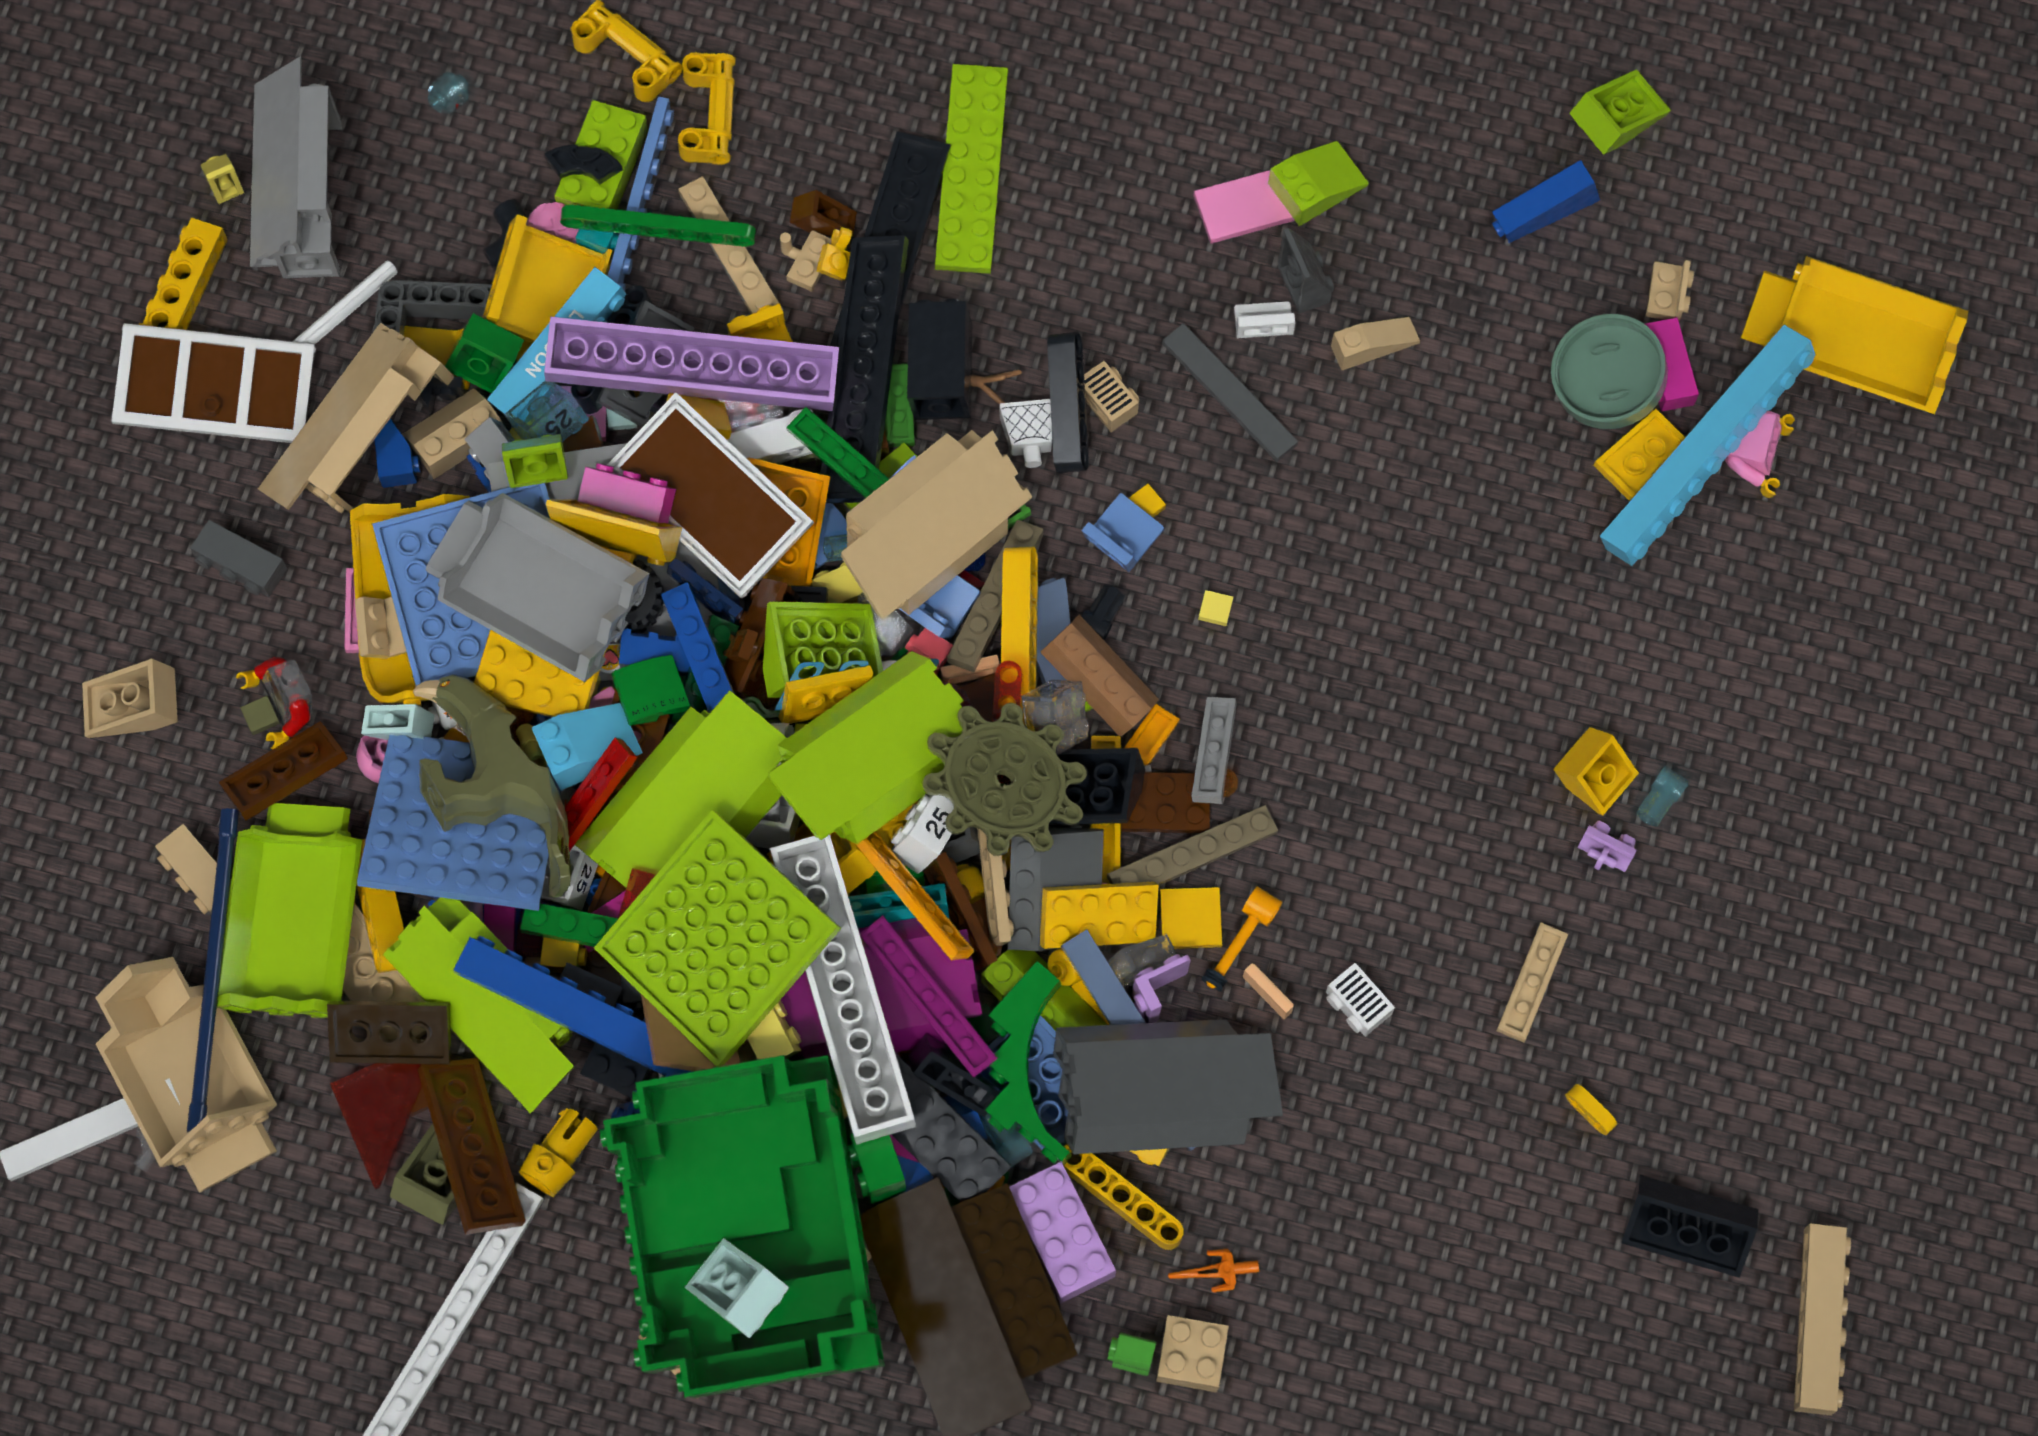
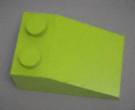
M1636 69L1586 92L1569 114L1593 141L1594 145L1605 155L1623 146L1665 117L1671 110Z
M1335 141L1295 154L1272 167L1268 184L1296 223L1301 226L1369 185V182L1339 142Z

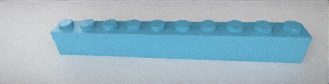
M1786 325L1781 327L1600 535L1606 550L1630 566H1633L1637 560L1645 556L1648 547L1653 541L1664 534L1667 525L1674 517L1679 516L1683 512L1685 505L1693 495H1697L1702 490L1707 479L1719 471L1722 462L1730 453L1738 449L1741 440L1748 432L1753 431L1757 427L1760 418L1776 405L1780 395L1792 387L1800 372L1811 365L1816 355L1811 340Z

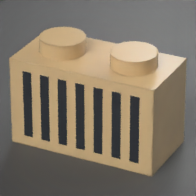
M1103 361L1084 374L1086 403L1110 432H1113L1138 414L1139 397L1132 388H1126L1122 383L1120 373L1115 367L1112 366L1110 368Z

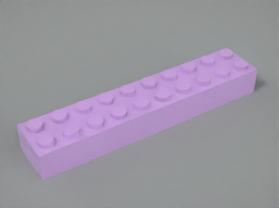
M550 317L544 374L547 382L662 394L676 392L677 394L691 397L833 411L839 347Z

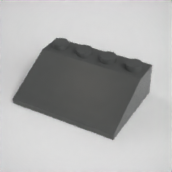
M1048 826L1054 841L1051 849L1046 852L1035 851L1031 844L1022 837L1011 838L1009 919L1013 923V936L1011 937V942H1008V950L1044 951L1058 949H1044L1040 946L1043 888L1102 884L1104 829Z

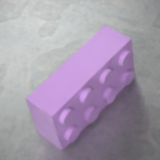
M1061 1162L1009 1187L1042 1268L1060 1304L1115 1277L1116 1269Z

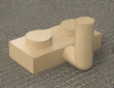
M812 230L800 250L792 246L789 233H782L780 236L781 251L784 255L795 259L787 274V281L813 292L822 275L816 272L822 245L831 244V238Z

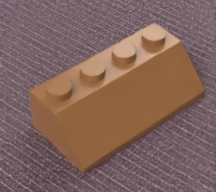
M1080 614L1040 651L1119 736L1124 735L1133 728L1159 700Z

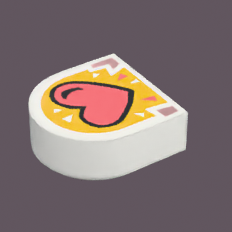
M609 644L604 656L606 661L600 669L601 672L612 674L613 671L621 668L619 665L620 644Z

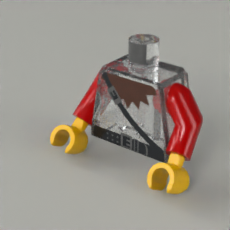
M272 657L256 666L254 670L237 674V679L243 677L246 679V684L241 689L256 687L259 685L260 679L262 680L265 691L283 725L282 732H269L267 734L266 741H275L271 749L288 741L289 737H293L312 718V694L294 659L286 661V659L281 657Z

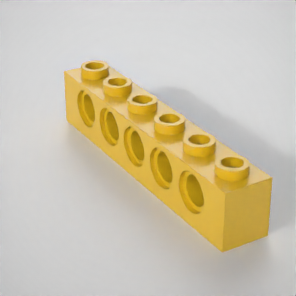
M191 217L188 225L184 226L181 230L180 243L177 249L173 250L170 254L169 267L165 275L162 274L158 280V290L154 299H150L147 304L145 319L143 323L138 325L157 327L162 322H168L164 328L187 330L228 239L222 227ZM202 249L198 254L191 255L192 251ZM190 273L187 278L179 279L181 275ZM172 298H179L175 303H168Z

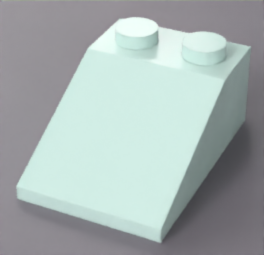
M724 1238L684 1287L749 1338L762 1326L764 1319L774 1306L781 1302L783 1295L789 1289L788 1286L764 1266Z

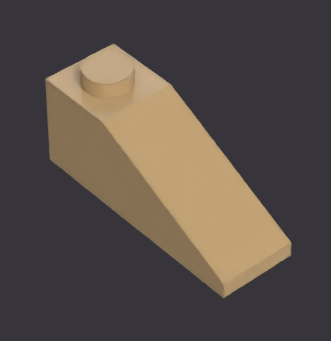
M1410 317L1360 323L1334 332L1331 348L1341 371L1417 345L1420 343V339Z

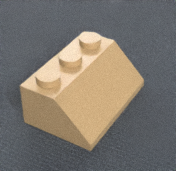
M473 388L403 433L402 436L414 453L418 455L419 460L433 479L467 458L466 456L470 454L468 452L470 446L464 439L489 417L500 422L502 420L486 398Z

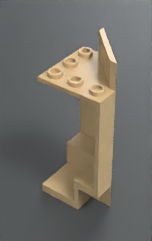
M380 323L258 487V490L289 510L306 488L315 496L327 502L328 505L342 514L344 510L350 513L353 507L335 492L405 397L408 396L415 401L433 376L447 386L454 376L440 361L418 347L412 339L405 338L401 333L389 329Z
M971 430L959 441H956L946 433L846 514L847 548L841 552V557L874 611L881 619L884 620L892 612L900 608L910 615L1008 534V517L1032 498L1029 490L1021 486L1015 479L1018 472L1008 455H1002L996 447L995 442L998 438L993 430L983 438Z
M174 957L127 965L95 997L111 1026V1029L96 1043V1046L159 1166L174 1165V1167L185 1165L199 1193L277 1152L262 1122L269 1118L268 1113L277 1106V1103L225 1009L217 1008L207 1095V1116L189 1133L186 1132L189 1105L192 1098L204 985L189 987ZM170 1078L179 1103L167 1085L166 1079Z

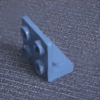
M1121 493L1094 525L1088 522L1081 531L1088 541L1127 572H1130L1164 531V526Z
M957 575L908 616L938 637L951 640L981 594V591Z

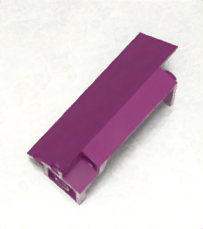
M917 918L890 922L889 924L965 1018L981 1016L982 1010L972 957L950 960ZM868 927L858 928L859 934ZM967 929L959 930L961 935L969 943ZM861 939L894 1050L901 1052L914 1049L926 1033L944 1044L943 1039ZM805 971L780 1000L787 1011L785 1019L789 1027L793 1026L801 1039L799 1046L802 1051L797 1053V1057H804V1059L825 1055L830 1057Z

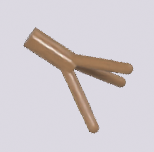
M1015 370L986 377L971 375L972 387L981 388L1000 405L1005 402L986 386V383L1002 381L1006 378L1020 375L1022 371Z

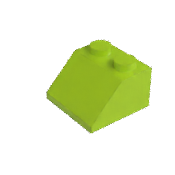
M561 434L543 435L540 438L527 440L518 439L502 444V457L510 489L568 479Z

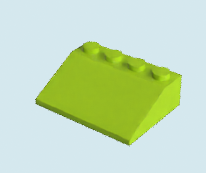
M767 603L763 675L768 698H781L786 682L790 681L796 667L804 662H823L824 667L820 675L838 672L842 664L847 661H868L874 673L873 678L883 671L871 604ZM851 665L847 667L845 670L859 668L861 666ZM807 666L799 672L798 676L803 679L809 678L815 674L817 669L815 666Z

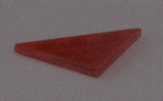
M375 1063L330 1083L375 1190L379 1189L382 1185L422 1088L418 1073L421 1064Z

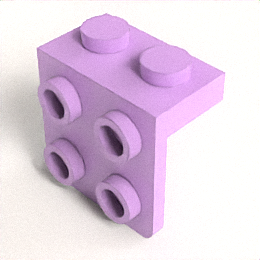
M1179 954L1174 955L1163 962L1164 966L1155 970L1153 967H1149L1136 975L1137 978L1134 980L1131 995L1135 1001L1133 1004L1146 1023L1158 1021L1162 1007L1154 990L1188 973L1191 962L1188 955L1180 957Z

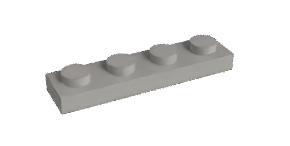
M1207 697L1192 789L1193 802L1222 804L1237 707L1236 698Z

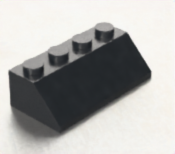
M1640 1175L1631 1199L1621 1244L1740 1278L1758 1230L1759 1209Z

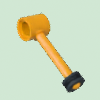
M1258 886L1253 890L1242 909V912L1246 913L1249 917L1215 969L1208 968L1206 970L1207 973H1204L1206 976L1203 975L1201 978L1209 988L1220 992L1223 990L1224 984L1228 982L1224 975L1258 923L1266 927L1269 926L1283 903L1281 900Z

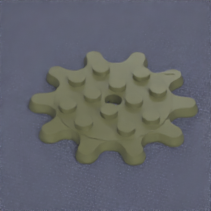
M1005 704L1002 707L1000 718L995 722L984 720L975 708L963 706L957 713L958 722L962 728L960 736L951 738L942 733H933L929 736L927 741L928 749L942 760L944 768L941 772L927 774L922 781L923 789L928 795L944 796L952 802L953 811L945 820L948 832L960 834L969 827L982 830L987 836L988 851L993 856L1004 855L1008 851L1010 840L1013 837L1026 839L1037 852L1050 850L1054 841L1048 829L1050 821L1058 820L1068 825H1073L1080 822L1083 817L1081 807L1068 799L1066 788L1068 785L1078 784L1085 780L1087 776L1085 767L1078 762L1068 763L1058 758L1056 747L1064 738V733L1059 726L1049 724L1040 731L1027 729L1022 720L1023 711L1017 704ZM997 776H1007L1011 781V785L1000 786L1001 783L998 781Z

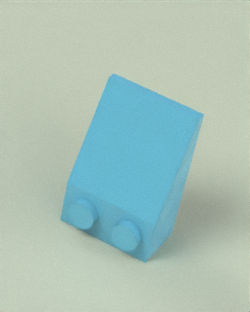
M620 703L560 714L531 727L551 774L561 791L584 781L615 737L623 740L636 756L643 753L631 726L628 725Z

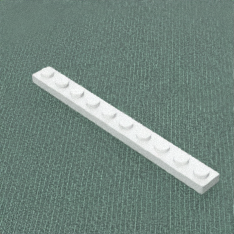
M516 1183V1190L526 1222L521 1227L486 1232L363 1436H401L543 1203L544 1199L541 1196Z

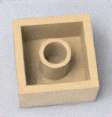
M1167 1315L1156 1382L1217 1392L1220 1384L1229 1326Z

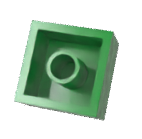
M473 313L457 339L445 367L451 373L492 394L514 364L524 339Z
M853 1133L850 1134L851 1144H848L847 1148L853 1169L859 1167L861 1171L857 1173V1178L863 1197L869 1196L873 1204L906 1192L905 1178L890 1135L856 1145Z

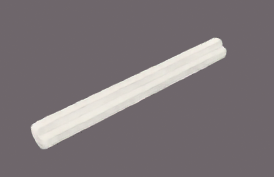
M385 261L292 342L309 344L319 342L378 291L384 282L392 279L397 274L396 267L390 261Z

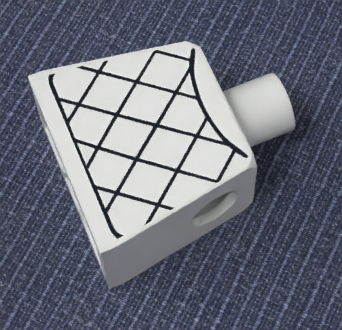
M1050 399L1001 403L1000 420L1011 455H1024L1025 467L1035 468L1042 464L1041 453L1050 452L1052 446Z

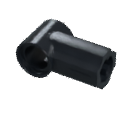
M1104 585L1090 609L1085 610L1081 616L1104 641L1111 630L1112 621L1124 603L1126 596L1117 588Z

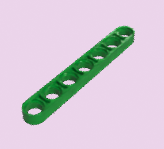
M579 205L563 206L560 223L563 226L573 229L741 247L754 245L756 228L745 223Z

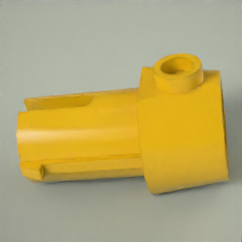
M566 1108L559 1113L561 1116L540 1145H533L519 1170L520 1175L526 1181L551 1197H554L575 1175V1171L571 1166L598 1130L597 1126L586 1117L581 1122L577 1118L579 1112L573 1109Z

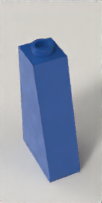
M1580 160L1494 210L1492 213L1496 221L1492 225L1499 237L1505 235L1509 243L1600 201L1595 182Z

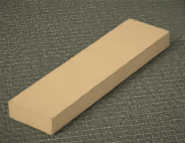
M1540 923L1496 1030L1497 1032L1523 1043L1525 1042L1567 939V933Z

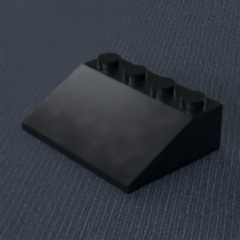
M1138 748L1056 750L1060 760L1068 763L1078 762L1087 771V776L1083 782L1068 785L1066 788L1068 799L1079 805L1083 811L1082 819L1076 824L1128 823L1142 793L1145 767ZM1053 820L1049 823V825L1066 824L1058 820Z

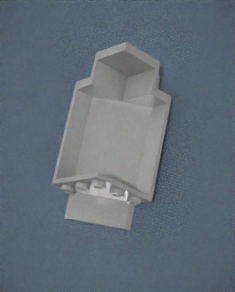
M300 56L254 84L250 267L278 266L283 278L339 276L340 266L331 245L332 213L327 202L328 130H342V123L329 86L321 84L301 86L302 59Z

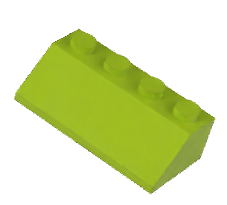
M1008 950L997 958L998 961L992 963L981 973V983L1001 1002L1036 961L1047 970L1048 964L1035 951ZM1061 986L1041 1014L1055 1031L1059 1027L1107 1025L1070 986Z

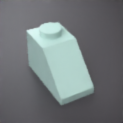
M417 704L365 706L361 734L388 740L389 735H405L419 739L431 737L435 715Z

